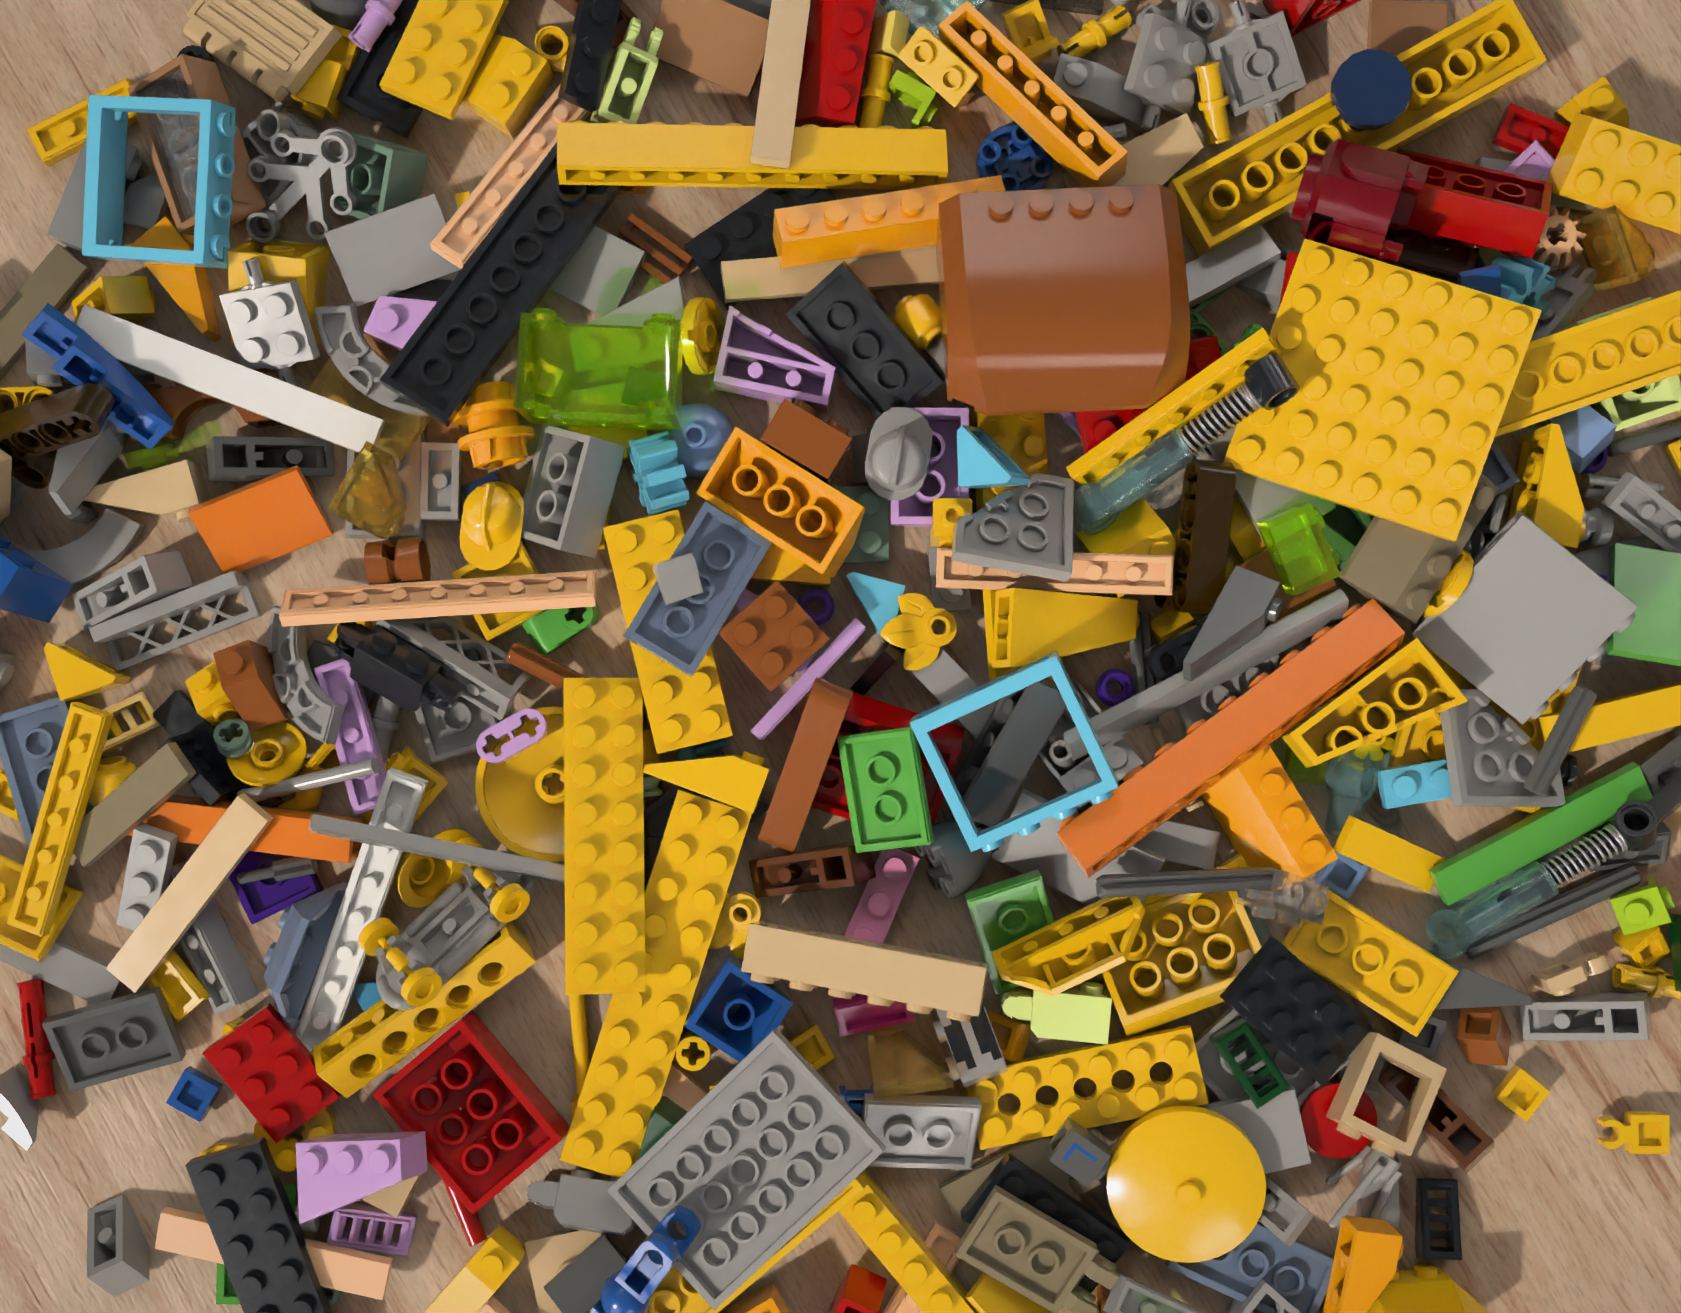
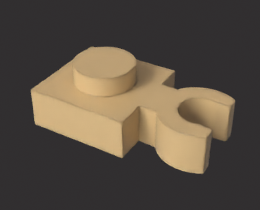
M1591 951L1579 956L1576 960L1571 962L1564 960L1532 973L1531 976L1537 989L1554 996H1562L1575 991V985L1587 981L1588 976L1603 973L1610 968L1604 954L1597 955L1595 951Z

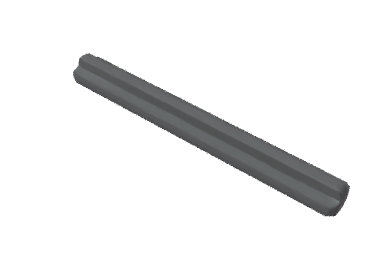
M1627 864L1462 938V950L1469 959L1477 958L1638 886L1642 880L1641 875L1634 865Z
M1273 866L1101 875L1095 881L1097 895L1101 898L1273 889L1280 884L1278 869Z

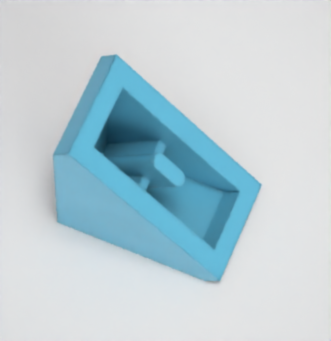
M961 425L957 430L958 487L981 489L1027 485L1031 480L982 428Z
M851 572L846 575V579L880 636V631L885 624L898 615V596L904 593L905 585ZM880 636V638L882 639L883 643L887 642L886 640H884V639Z

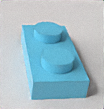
M1446 757L1376 770L1382 808L1390 809L1452 798Z

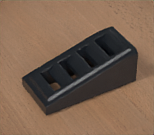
M1416 1178V1258L1462 1260L1457 1179ZM1427 1190L1447 1191V1199L1428 1198ZM1428 1206L1446 1207V1215L1429 1214ZM1429 1222L1446 1223V1231L1430 1230ZM1430 1238L1446 1239V1246H1431Z

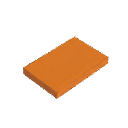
M298 465L193 506L188 511L190 518L223 574L231 571H245L333 535V529Z

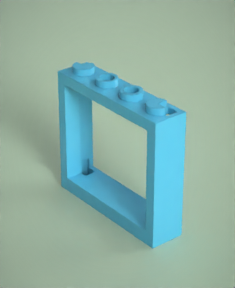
M89 95L82 255L110 261L228 269L227 251L231 248L229 231L230 216L233 210L231 200L232 175L235 170L233 153L234 135L237 129L235 127L236 108L206 99ZM128 112L200 115L193 251L122 246Z
M1057 651L915 715L909 722L971 852L982 848L983 852L994 850L1004 844L1003 838L1018 832L1019 836L1030 834L1041 827L1039 822L1054 816L1055 820L1064 819L1077 811V805L1091 800L1092 804L1103 802L1114 795L1113 790L1118 788V779ZM1052 675L1100 779L978 832L930 731Z

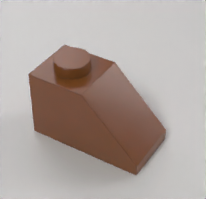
M246 640L213 653L222 689L243 721L248 725L250 731L255 732L289 719L285 704L281 703L272 679V675L275 674L272 654L268 653L267 647L251 640Z

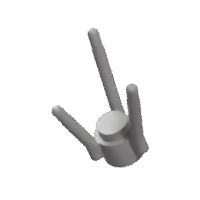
M1366 1145L1356 1157L1326 1179V1183L1332 1185L1360 1164H1364L1361 1171L1365 1177L1328 1223L1331 1228H1335L1372 1182L1381 1185L1385 1181L1370 1214V1218L1379 1219L1395 1183L1403 1174L1399 1170L1403 1163L1396 1154L1394 1158H1391L1383 1152L1380 1153L1372 1149L1370 1145Z

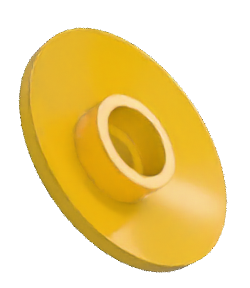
M282 721L255 732L250 731L253 739L250 750L237 758L227 757L230 771L240 781L252 786H273L293 777L302 768L307 756V745L304 736L296 727ZM268 758H274L270 761H265Z

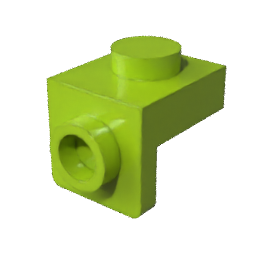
M897 69L889 82L891 97L917 111L912 119L911 129L921 126L930 127L939 110V107L935 106L937 92L928 87L927 83L913 72L905 74Z
M1655 877L1647 879L1648 885L1627 890L1609 898L1624 935L1672 922L1669 910L1676 908L1668 887H1659Z

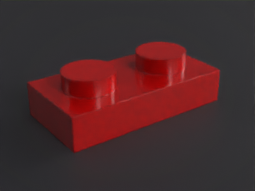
M1511 103L1505 108L1491 143L1521 154L1531 143L1537 140L1556 160L1570 127Z

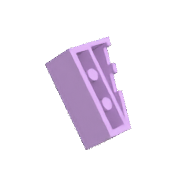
M379 296L363 331L374 340L401 351L437 301Z
M729 306L713 379L716 390L780 404L784 398L792 403L799 399L813 407L816 411L828 414L836 367L795 343H790L773 333L771 329L754 322L742 315L737 309Z
M425 1131L332 1134L297 1142L296 1164L299 1224L329 1214L427 1172Z

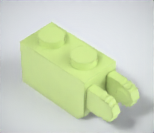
M633 16L623 42L616 47L609 66L600 107L592 113L590 120L597 123H608L610 121H623L627 124L637 123L658 65L659 58L655 56L662 40L663 30L655 27L649 35L645 51L640 50L633 45L641 30V20Z
M1082 982L1080 987H1071L1055 996L1033 989H1012L1005 991L1002 998H1000L1003 1014L1011 1017V1019L1015 1017L1016 1019L1029 1020L1030 1029L1038 1038L1108 1045L1112 997L1109 990L1103 989V985L1100 983Z

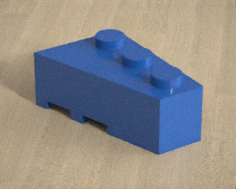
M0 534V609L49 623L74 584L11 544L10 539Z

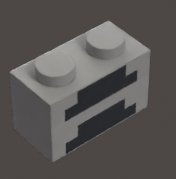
M983 1001L979 1016H972L970 1022L946 1018L947 1011L936 1009L939 1019L932 1021L940 1044L947 1041L952 1056L945 1059L953 1081L961 1078L965 1088L1008 1072Z

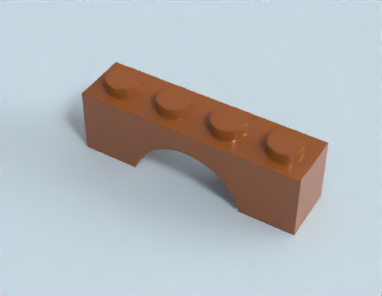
M254 369L258 372L279 379L277 371H275V369ZM175 383L176 386L164 388L160 384L142 385L174 422L173 427L157 443L183 439L188 422L199 410L213 404L230 403ZM230 404L239 412L245 423L256 428L283 425L280 422ZM129 435L131 440H134V441H136V442H139L138 440H136L135 438H133L131 435Z

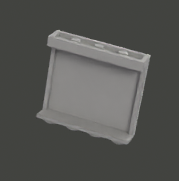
M1518 510L1473 559V574L1458 600L1447 610L1436 616H1427L1426 618L1421 616L1416 624L1413 623L1410 626V630L1415 638H1418L1420 642L1523 725L1529 718L1535 720L1546 710L1549 705L1547 699L1557 689L1564 691L1574 682L1578 675L1575 671L1586 660L1592 662L1606 648L1604 641L1614 631L1620 633L1632 623L1636 616L1633 612L1638 607L1631 599L1624 596Z

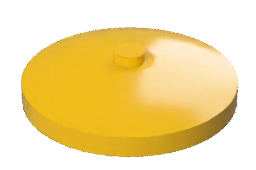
M552 706L535 709L542 713L548 722V732L539 743L499 764L487 762L480 757L475 778V793L477 805L486 826L505 847L523 857L547 862L564 861L563 707ZM527 716L522 719L524 726L514 732L516 737L523 733H529L531 736L537 734L535 727L540 724L539 720H531ZM509 735L499 740L492 736L489 740L490 745L485 748L486 752H494L497 756L502 754L500 747L511 740Z
M1183 1105L1153 1111L1129 1126L1120 1136L1111 1152V1157L1109 1158L1110 1166L1106 1173V1185L1112 1213L1120 1228L1136 1245L1159 1258L1186 1263L1217 1258L1228 1253L1243 1242L1252 1232L1262 1214L1266 1197V1180L1257 1150L1239 1126L1217 1112L1202 1107Z

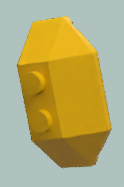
M1138 896L1103 898L991 952L1002 980L1055 996L1126 962L1145 909Z
M1428 1263L1416 1264L1413 1266V1269L1408 1270L1396 1268L1395 1275L1367 1311V1313H1490L1436 1265Z

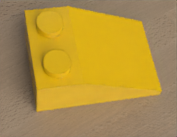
M1551 423L1521 435L1515 473L1520 481L1512 486L1505 524L1520 510L1563 547L1571 550L1578 548V544L1585 535L1586 524L1583 521L1584 506L1560 425Z

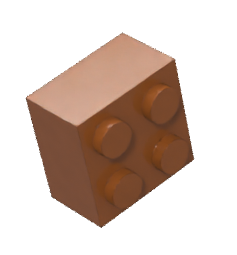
M784 398L760 438L761 442L831 485L852 450V438L848 435L849 429L833 419H829L827 423L820 420L814 415L816 410L802 400L796 399L792 403Z
M777 580L718 632L770 692L777 689L830 641L829 637Z

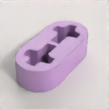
M526 708L514 713L484 730L479 735L476 742L479 756L490 763L499 764L507 761L545 738L548 732L547 719L535 709ZM528 716L531 720H539L540 724L535 727L537 732L535 736H531L529 733L515 736L514 732L524 726L522 719ZM509 735L511 740L500 747L502 754L497 756L494 752H486L485 748L490 745L489 737L494 736L499 740Z

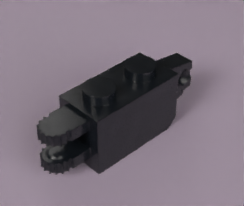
M356 622L339 623L337 626V635L339 636L334 642L335 654L337 653L338 656H342L344 660L352 664L349 677L408 712L417 711L425 703L450 713L458 704L462 689L450 682L442 673L444 666L442 661L380 625H377L373 630Z

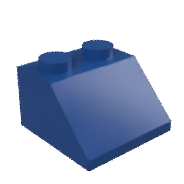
M729 952L688 1013L685 1027L741 1062L775 1028H778L793 1005V1001L774 984L750 980L751 973L741 971L743 961Z

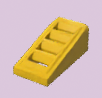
M143 691L102 709L114 714L109 729L113 738L106 739L102 756L161 726L153 717L154 710ZM134 706L144 724L138 726L128 709ZM119 714L129 731L123 733L114 718L115 715Z

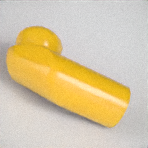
M304 768L299 772L298 776L313 773V771ZM323 786L296 792L295 797L278 805V808L310 811L320 803Z

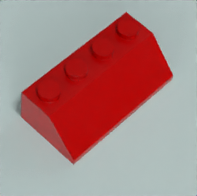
M878 0L810 1L794 127H801L806 124L839 128L843 125L856 126Z
M1398 148V154L1410 156V160L1429 165V170L1423 190L1406 186L1401 188L1402 191L1417 196L1408 225L1390 223L1388 228L1394 230L1412 229L1420 231L1432 239H1443L1446 237L1459 240L1462 244L1471 248H1482L1484 246L1500 250L1502 254L1509 257L1527 256L1533 258L1549 215L1553 183Z

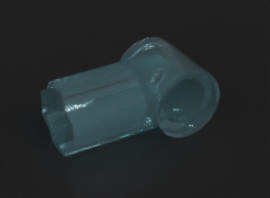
M1336 757L1330 762L1325 777L1326 786L1331 790L1324 830L1330 835L1339 837L1349 815L1363 821L1366 800L1373 795L1378 783V771L1374 766Z

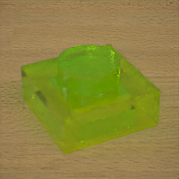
M174 442L155 445L152 449L144 447L124 453L128 469L142 466L143 472L166 466V461L178 457Z
M1287 744L1284 769L1291 781L1324 786L1328 760L1306 768Z

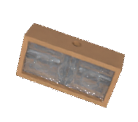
M181 54L128 88L129 95L133 97L206 99L231 106L216 63ZM136 113L179 234L194 236L200 115ZM236 119L235 127L237 129L234 135L233 153L235 170L232 175L231 192L233 210L230 216V227L247 218L252 213L266 207L258 182L252 180L247 173V164L250 162Z

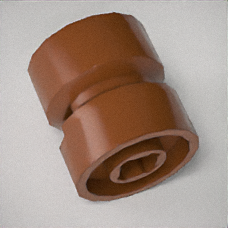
M422 536L401 538L397 545H394L390 540L367 542L365 545L364 563L369 585L431 580L429 551L426 541Z

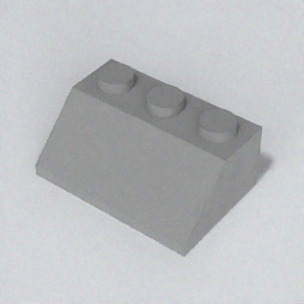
M543 424L523 497L525 513L521 538L561 551L596 559L602 539L603 527L622 465L625 446Z

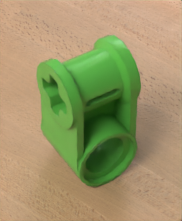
M597 604L594 607H586L587 611L582 614L584 621L581 619L573 620L571 615L576 611L575 608L547 609L522 623V626L537 651L547 656L569 643L575 636L592 627L599 617V609Z

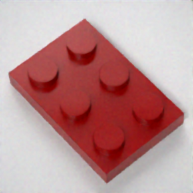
M268 1003L211 1044L202 1053L275 1143L282 1140L341 1096L337 1090L317 1075L314 1056L293 1030L282 1021L280 1014L271 1003Z

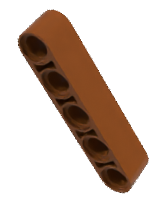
M816 677L758 840L794 853L853 690Z

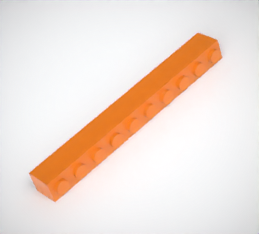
M1373 598L1363 606L1360 603L1355 604L1343 614L1341 618L1343 621L1332 629L1329 626L1322 628L1312 637L1310 641L1312 644L1301 652L1295 649L1288 653L1280 661V667L1270 675L1264 672L1257 676L1249 684V690L1239 698L1234 695L1226 699L1217 708L1218 713L1207 721L1200 719L1186 731L1187 736L1178 743L1169 742L1161 747L1154 755L1156 759L1143 768L1141 765H1138L1130 770L1123 777L1124 783L1113 790L1114 795L1103 802L1092 804L1082 814L1075 812L1065 818L1060 824L1061 829L1056 832L1060 843L1089 879L1402 647L1405 636L1402 628Z

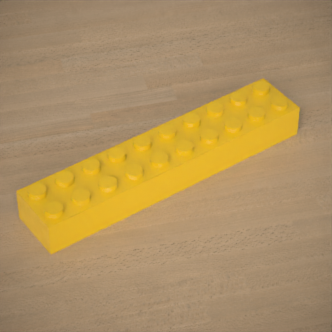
M1496 0L1396 55L1407 68L1411 79V98L1404 112L1391 124L1377 130H1359L1345 123L1339 116L1340 113L1336 106L1332 104L1330 92L1171 180L1167 188L1177 193L1180 224L1197 255L1200 257L1259 224L1263 225L1292 209L1311 152L1325 155L1328 145L1337 139L1394 152L1398 148L1409 144L1533 74L1547 59L1514 1Z

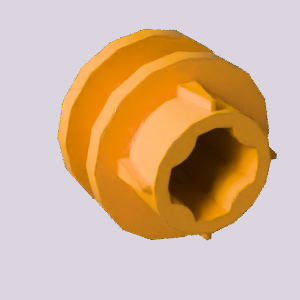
M495 381L479 384L453 419L456 425H464L469 428L470 434L459 438L457 444L458 449L461 451L470 452L474 468H501L526 460L528 455L526 442L535 438L536 435L532 426H520L518 417L527 414L531 409L527 400L518 399L514 383Z

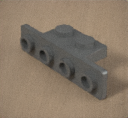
M1681 729L1672 736L1670 743L1660 751L1649 753L1640 764L1653 797L1645 803H1648L1656 811L1658 824L1681 806ZM1641 822L1627 824L1634 831H1640L1647 827Z

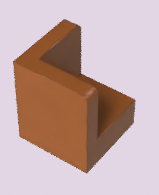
M1501 1007L1461 1008L1456 1040L1467 1063L1507 1066L1511 1030Z

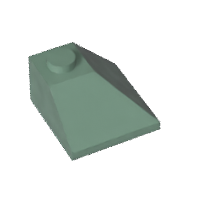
M349 132L357 145L356 158L347 166L349 190L355 195L357 200L355 209L349 215L363 219L411 202L422 193L429 154L402 144ZM340 143L339 153H343L344 148ZM338 196L339 204L344 208H348L349 204L346 198Z

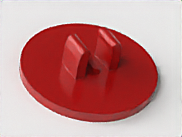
M1331 1082L1323 1087L1316 1088L1307 1096L1300 1109L1307 1144L1317 1153L1329 1158H1346L1355 1155L1363 1150L1371 1141L1362 1135L1359 1140H1356L1337 1131L1338 1123L1326 1117L1341 1082ZM1363 1091L1353 1116L1377 1128L1375 1105Z

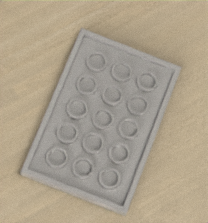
M775 1028L630 1167L607 1192L647 1236L653 1232L666 1214L675 1206L686 1207L698 1217L701 1224L699 1234L674 1266L715 1311L881 1155L886 1146L781 1032ZM679 1221L671 1222L668 1227L670 1235L677 1240L684 1239L686 1236L685 1225Z

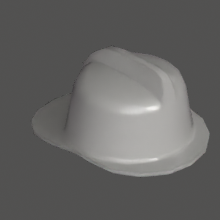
M894 407L883 412L874 422L871 430L865 461V477L870 488L886 499L903 500L914 495L922 487L926 478L932 447V430L927 419L918 411L908 407Z

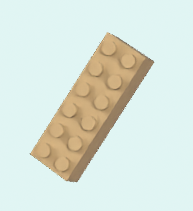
M759 921L749 924L741 971L751 973L750 980L755 982L774 984V981L784 979L790 981V988L812 992L813 989H817L820 986L829 988L828 995L833 997L851 999L857 993L867 995V1002L871 1004L890 1007L891 1003L898 1001L907 1003L906 1010L930 1014V1011L935 1008L947 1011L946 1018L970 1022V1018L972 1016L978 1017L981 1011L989 963Z

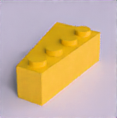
M1415 638L1402 645V647L1284 734L1282 738L1307 768L1387 736L1452 707H1456L1468 700L1419 639Z

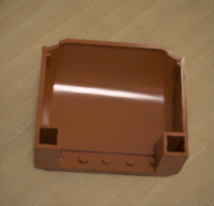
M1160 184L959 193L939 203L936 253L948 401L952 402L953 399L974 406V411L987 416L1146 409L1157 403L1159 398L1169 394L1185 383L1190 346V308L1176 192Z

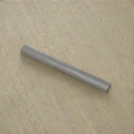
M371 758L288 778L273 786H255L242 789L237 792V796L245 793L254 802L376 774L380 771V765L376 758Z

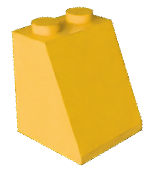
M251 239L227 251L229 291L242 289L249 284L241 261L256 257L259 258L265 280L284 282L297 279L318 345L320 343V336L314 307L324 306L330 254L329 245L282 240L260 243ZM231 335V344H234V341H233V338H232V335Z

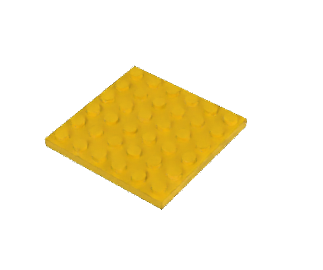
M1304 238L1270 332V336L1284 354L1281 359L1299 384L1300 389L1293 398L1275 409L1265 410L1264 407H1260L1259 410L1253 411V415L1247 413V419L1241 418V423L1236 425L1223 462L1232 463L1236 471L1455 542L1542 310Z

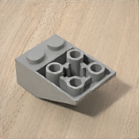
M1077 679L1073 680L1072 684L1088 718L1090 719L1102 713V710ZM1068 708L1054 726L1046 746L1038 754V758L1064 794L1100 779L1089 753L1073 761L1066 750L1063 734L1065 731L1076 726ZM1123 736L1102 746L1118 779V786L1124 783L1123 777L1138 765H1141L1143 768L1145 767L1144 762ZM1091 800L1077 805V811L1082 814L1092 806Z

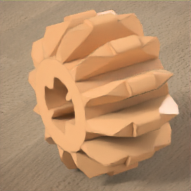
M1550 205L1549 215L1533 258H1531L1550 266L1551 269L1547 273L1557 270V267L1564 269L1571 265L1572 257H1577L1583 250L1578 242L1585 239L1586 233L1576 230L1582 219L1576 218L1571 221L1569 219L1570 208H1564L1558 212L1555 205Z

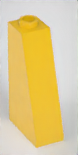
M1023 588L997 590L992 668H1017L1055 651L1058 652L1060 657L1136 639V630L1139 626L1138 600Z

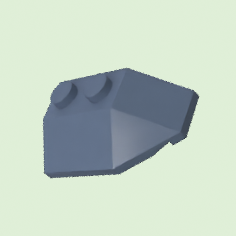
M349 880L295 902L291 907L287 906L279 920L278 927L282 931L278 941L270 945L265 955L264 964L268 966L263 976L282 1021L291 1030L299 1026Z

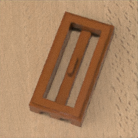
M631 213L627 218V223L618 230L619 233L616 237L624 241L627 238L671 270L673 274L670 278L646 260H643L640 268L662 284L678 276L682 277L694 261L693 257ZM634 227L682 261L681 264L678 266L633 233Z

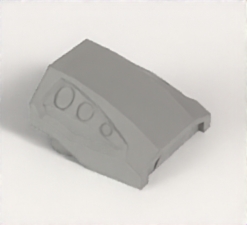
M285 100L276 102L270 109L263 110L258 118L248 124L241 132L250 161L258 156H265L272 163L310 165L318 155L293 152L286 157L279 156L271 148L270 141L272 136L281 130H289L296 137L319 138L322 133L309 116L302 113L291 102ZM280 137V145L284 149L289 150L288 140ZM256 163L257 172L265 175L266 170L264 166ZM268 179L264 182H258L261 193L266 200L267 208L294 181Z

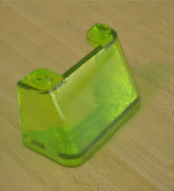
M535 308L533 313H521L514 408L528 422L540 425L657 431L680 430L682 426L683 325L681 320H675V316L670 314L656 313L651 315V319L643 322V327L566 323L564 319L557 316V311L548 308Z

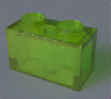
M1297 503L1256 522L1286 594L1299 595L1341 576L1337 565L1340 564L1339 555L1331 543L1327 544L1322 529L1325 528L1323 517L1316 507L1312 508L1311 503Z

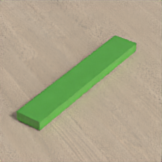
M1631 762L1565 797L1566 804L1558 807H1546L1428 869L1442 902L1450 906L1615 818L1618 808L1629 801L1647 802L1652 799V794L1641 767Z

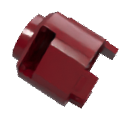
M1337 139L1328 145L1325 155L1314 152L1310 153L1290 220L1303 223L1301 234L1305 239L1371 259L1397 264L1404 244L1387 240L1385 236L1390 223L1408 225L1417 196L1402 191L1401 188L1406 186L1423 190L1429 165L1410 160V156Z

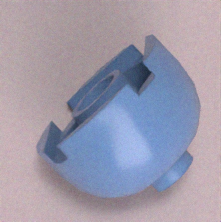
M693 403L674 410L665 420L661 432L668 431L669 439H674L678 447L677 461L679 465H684L685 478L704 480L733 432V427L729 419L717 408L704 403Z

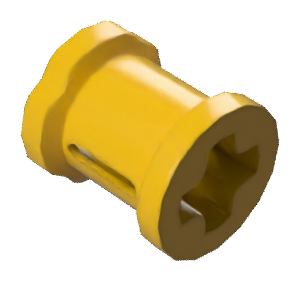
M689 1030L686 1035L681 1037L677 1045L676 1059L679 1065L686 1070H700L709 1062L713 1045ZM691 1042L698 1043V1049L703 1050L700 1051L698 1057H692V1052L688 1049Z

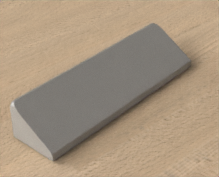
M188 860L172 866L169 885ZM212 898L179 942L198 980L211 995L208 997V1000L216 1016L257 996L259 990Z

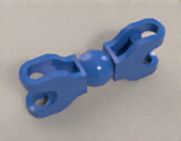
M675 1206L653 1232L643 1241L623 1269L606 1279L600 1295L601 1299L589 1313H646L650 1306L652 1293L699 1234L701 1224L698 1217L686 1207ZM679 1221L685 1225L686 1236L684 1239L677 1240L670 1235L668 1227L671 1222Z

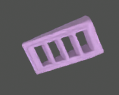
M354 1202L334 1211L327 1244L407 1256L410 1251L418 1216L401 1212L396 1218L373 1205ZM347 1217L353 1218L351 1231L344 1230ZM363 1219L370 1220L366 1235L360 1233ZM380 1221L386 1222L382 1238L376 1237ZM395 1223L402 1224L398 1242L391 1241Z

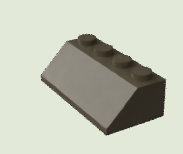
M1481 473L1455 542L1375 516L1338 576L1369 601L1373 598L1387 613L1416 624L1500 489Z

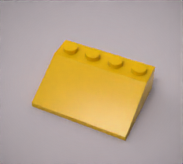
M1227 891L1224 900L1219 892L1149 895L1145 898L1142 904L1145 913L1126 962L1102 973L1127 1037L1224 1002L1219 996L1261 948L1237 891Z

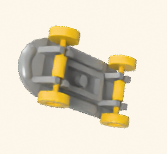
M464 837L455 842L484 848L474 837ZM445 860L447 866L455 874L463 876L446 889L400 935L398 927L386 917L371 921L363 928L359 935V946L367 955L377 956L379 960L376 972V985L382 1000L391 1008L409 1010L425 1005L434 999L446 981L508 922L517 919L524 913L534 894L535 878Z

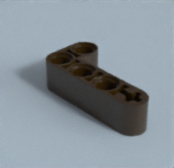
M86 383L1 413L0 449L12 457L11 475L30 488L44 489L47 487L52 478L57 449L97 436L115 404L113 395L102 386Z
M1192 459L1187 464L1183 478L1173 569V590L1171 596L1154 595L1155 603L1159 608L1180 613L1209 614L1219 597L1225 581L1236 484V471L1232 463Z

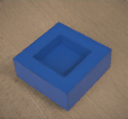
M189 1066L183 1071L166 1104L200 1122L205 1119L224 1084Z

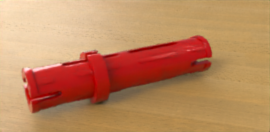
M41 979L17 983L26 1053L25 1056H22V1065H27L30 1089L29 1099H39L57 1094L52 1060L56 1059V1056L51 1051L50 1042L42 1025L48 1016L44 981Z

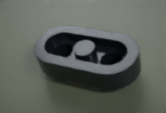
M1203 624L1193 625L1160 642L1151 649L1147 664L1149 671L1154 677L1165 680L1183 670V661ZM1169 654L1172 660L1169 667L1163 668L1161 659L1164 655Z

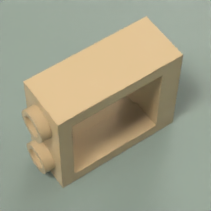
M1369 1032L1355 1048L1326 1117L1338 1123L1337 1131L1356 1140H1359L1361 1135L1372 1140L1371 1148L1380 1153L1383 1152L1391 1158H1394L1396 1153L1411 1156L1447 1069L1379 1033ZM1378 1057L1420 1078L1395 1137L1353 1116Z

